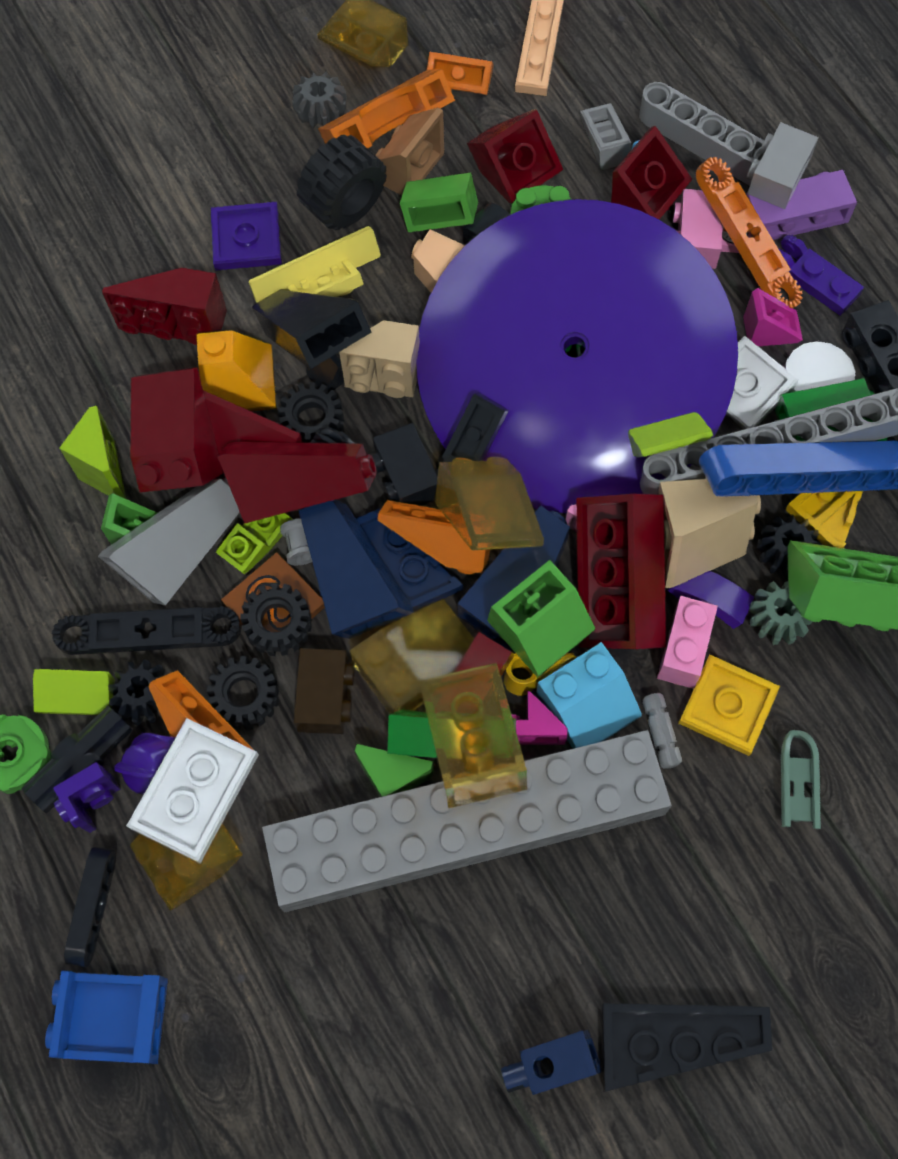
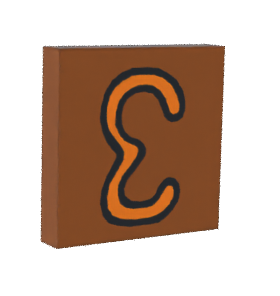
M277 552L221 599L223 605L233 610L240 620V613L244 614L242 605L244 601L250 602L248 595L252 591L258 595L260 593L258 587L265 585L266 590L272 589L271 583H278L279 588H283L284 584L291 586L293 592L297 589L301 593L302 598H305L312 619L325 608L323 599ZM272 608L265 613L262 625L270 632H280L289 625L291 614L284 608Z

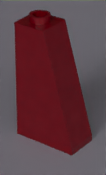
M228 443L217 456L244 523L366 492L369 490L377 474L374 459L370 454H366L363 444Z

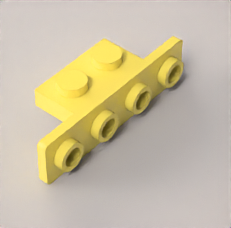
M367 226L250 279L248 283L256 304L279 290L332 297L350 294L355 288L364 285L361 274L356 268L379 258L381 255L374 231L370 226Z

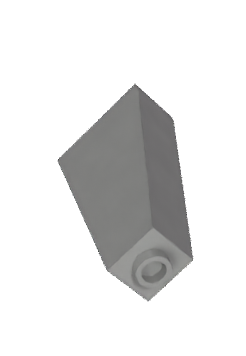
M213 479L203 486L195 487L104 549L98 557L153 603L166 605L240 512L227 479Z

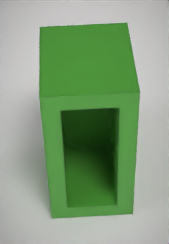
M464 173L406 182L400 206L408 232L473 224L478 199L472 174Z

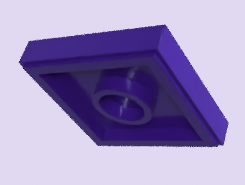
M277 202L211 208L213 265L215 271L282 265Z

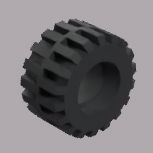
M340 135L337 139L334 137L325 145H322L310 157L308 163L301 171V177L298 179L297 197H299L300 203L327 228L333 230L345 229L358 222L376 203L386 182L387 175L385 173L387 169L383 162L354 136Z

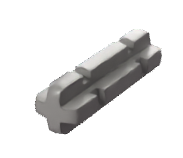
M661 693L645 696L642 703L645 713L650 716L648 724L655 748L660 750L659 754H657L660 765L664 769L676 767L682 762L679 747H675L677 740L669 713L664 711L667 707L664 696Z

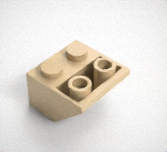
M383 320L370 328L372 333L339 352L345 387L360 393L374 391L385 393L393 398H402L403 396L413 398L417 382L416 362L420 344L418 325Z

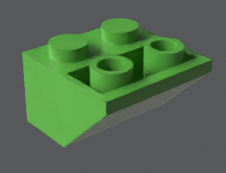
M551 560L547 561L491 606L487 619L490 625L537 678L596 629L576 588Z

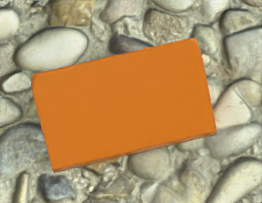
M429 52L427 70L442 69L451 90L482 95L488 94L494 68L492 61Z

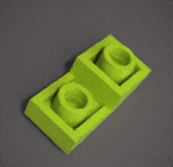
M283 513L244 523L242 526L237 523L216 550V553L240 572L246 574L283 536L280 532L281 525L294 519Z

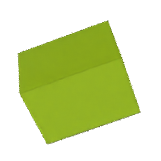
M89 407L59 449L79 480L108 496L114 493L126 499L114 437L98 407Z

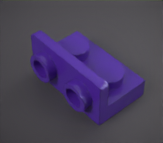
M95 762L53 787L59 798L54 802V805L65 823L70 821L75 829L80 827L91 833L97 828L87 809L90 807L92 809L103 807L113 800L112 794L121 789L114 776Z

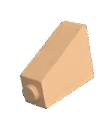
M430 229L423 240L419 239L412 250L411 258L414 259V274L432 292L446 267L465 245Z

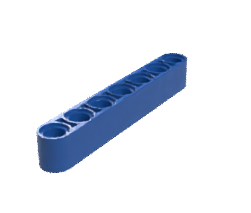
M898 441L718 445L705 451L699 459V465L713 493L720 497L898 489Z

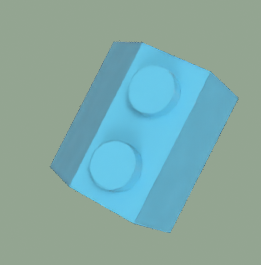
M602 642L542 679L537 685V698L567 727V741L573 749L602 742L642 716L624 672Z

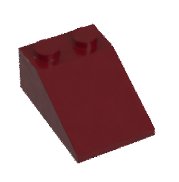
M194 367L131 377L130 458L139 492L203 486L223 474L217 457V445L198 368Z

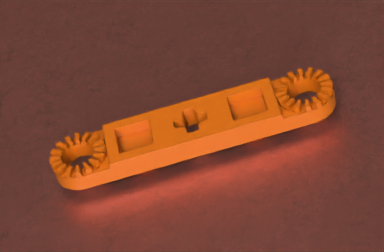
M708 158L697 168L696 179L761 290L785 303L789 308L797 307L803 298L801 296L803 293L799 290L801 286H797V281L791 276L789 272L791 269L739 182H735L732 173L729 172L731 170L730 167H726L727 163H722L721 158ZM709 170L716 173L719 179L718 183L716 180L713 182V178L710 179L711 174L708 175L710 173ZM751 232L753 237L748 238L746 233ZM779 288H783L787 292L789 301L787 299L784 300V297H780L782 293L779 294L781 291Z

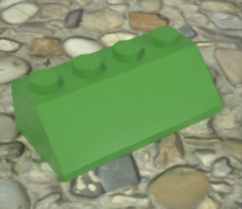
M790 540L788 545L789 598L800 611L802 617L813 622H820L822 619L837 621L849 627L861 624L871 626L880 631L898 630V557Z

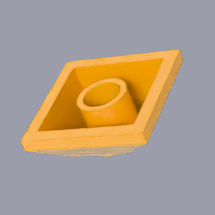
M232 330L197 334L198 367L204 391L251 412L277 409L273 349L271 344Z

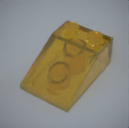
M489 457L487 461H472L467 458H455L452 462H439L435 504L471 550L543 546L544 537L522 476L507 459Z
M444 599L380 629L351 649L350 655L355 668L390 714L398 710L414 711L447 687L474 638Z
M497 663L419 680L448 808L527 790V769Z

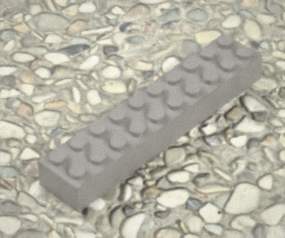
M646 730L262 828L278 906L285 913L664 816L672 805L649 731Z

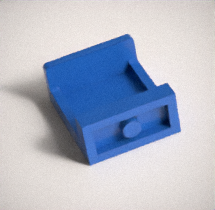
M62 970L60 980L55 981L52 990V1004L56 1006L54 1023L48 1025L45 1037L46 1048L50 1049L49 1057L158 1064L168 979L159 975L125 976L75 973Z

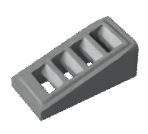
M609 103L580 111L582 122L600 168L605 170L617 167L631 151V141L612 104ZM608 119V121H604V122H600V123L594 124L595 122H599V121Z

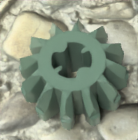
M773 581L768 584L767 591L759 589L754 595L756 601L750 603L749 612L754 614L750 619V626L762 627L758 633L759 638L765 637L768 633L772 635L771 641L773 645H777L781 638L790 645L795 642L796 636L804 637L809 631L807 625H811L813 621L802 617L800 611L790 600L789 581L784 582L781 589ZM780 610L785 612V614H783L782 616L778 615L777 613Z

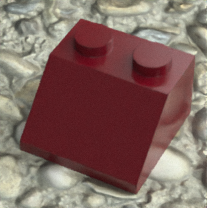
M652 126L613 171L611 203L634 208L660 219L692 181V177L656 126Z

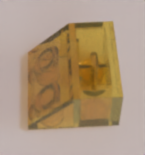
M346 0L317 34L319 40L370 66L391 67L408 46L407 18L372 0Z
M223 823L201 864L141 834L130 844L136 859L143 866L153 882L157 893L162 897L170 911L224 876L243 855Z

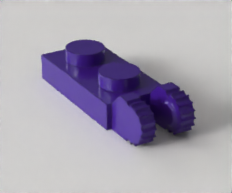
M789 234L782 239L781 245L786 252H783L780 248L779 251L791 270L789 272L793 279L797 281V286L800 285L801 289L841 316L861 295L864 286L810 248L807 249L804 242L797 239L796 236L794 237Z

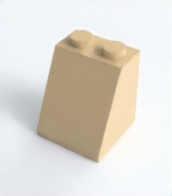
M707 479L660 482L658 495H663L665 588H673L746 554L748 542L754 538L755 529L753 521L755 514H759L761 510L760 495L716 496Z

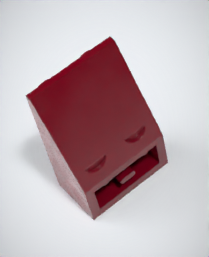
M178 268L104 287L102 290V294L118 329L128 334L144 333L155 335L163 340L174 338L186 340L191 344L197 345V334L220 332L222 330L227 313L216 273Z

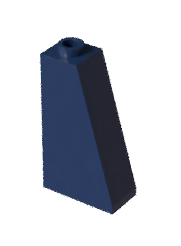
M335 499L299 510L333 635L351 639L414 613L412 605L347 504Z
M540 506L458 602V616L513 654H515L513 649L487 621L491 606L547 561L551 560L557 567L567 543L570 529L564 517L556 511L551 510L549 512Z

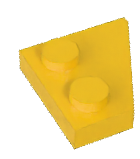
M863 491L800 493L787 505L785 510L791 515L793 514L800 524L803 520L808 519L809 524L806 529L808 531L819 530L817 540L822 545L845 548V541L853 524L856 508Z

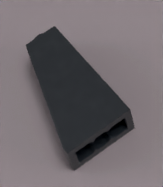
M279 290L252 306L265 335L310 369L372 333L360 305L355 299Z

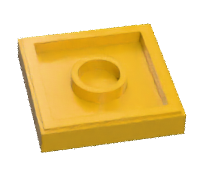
M709 654L701 676L693 689L678 724L750 756L780 686Z

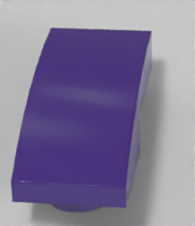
M712 571L705 572L668 589L678 599L680 596L717 605L716 616L733 629L743 624L750 603L754 599V596Z

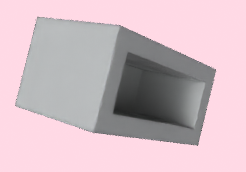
M780 122L775 134L768 133L760 150V153L764 154L761 160L755 158L749 169L747 179L752 181L748 194L786 209L811 160L819 137Z

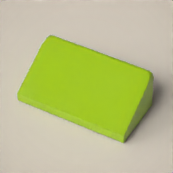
M693 412L630 429L628 436L633 456L645 457L711 439L713 433L698 413Z
M34 669V712L99 715L107 706L111 708L109 700L113 697V694L108 690V685L115 683V679L106 671Z

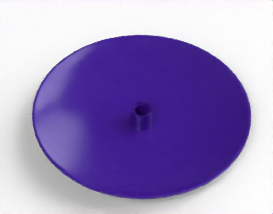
M575 199L535 205L515 212L479 233L462 248L439 277L429 296L419 328L420 344L416 362L419 391L424 409L436 436L445 449L474 393H480L509 410L473 479L493 493L511 502L532 509H538L542 506L549 512L553 510L557 513L567 514L570 506L576 504V498L644 494L640 487L644 462L649 456H633L628 436L630 429L696 412L712 430L713 436L711 439L714 438L726 415L734 391L738 366V341L734 316L726 292L709 263L687 239L659 219L640 210L617 203ZM570 345H580L584 348L585 352L579 357H570L565 353V350ZM655 473L651 475V477L657 480L666 479L662 474Z

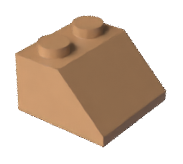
M437 107L410 115L403 125H399L395 129L392 139L386 147L378 150L375 156L383 162L387 169L385 173L387 178L383 186L402 196L406 182L423 180L444 154L443 110Z

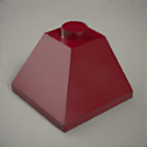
M537 109L492 126L467 143L481 174L511 204L515 201L519 190L540 186L564 170Z

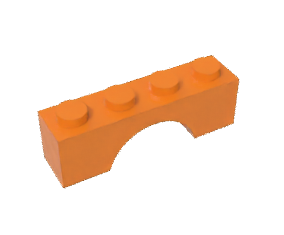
M426 70L318 128L325 144L334 137L337 139L340 135H352L366 148L373 146V142L380 136L404 124L410 115L437 107L441 109L455 101L443 70Z

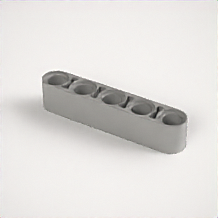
M653 82L645 86L639 112L641 122L650 128L656 126L663 136L705 160L710 157L721 158L722 163L726 162V167H730L731 170L729 172L732 173V176L750 186L752 180L747 179V174L754 159L761 160L764 154H761L760 150L764 140L667 84Z

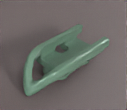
M790 730L783 740L781 750L782 827H791V821L813 822V829H821L818 748L814 739L807 732ZM793 737L800 738L806 742L811 751V759L790 758V745ZM790 782H793V796H790ZM804 782L812 783L811 798L804 796Z

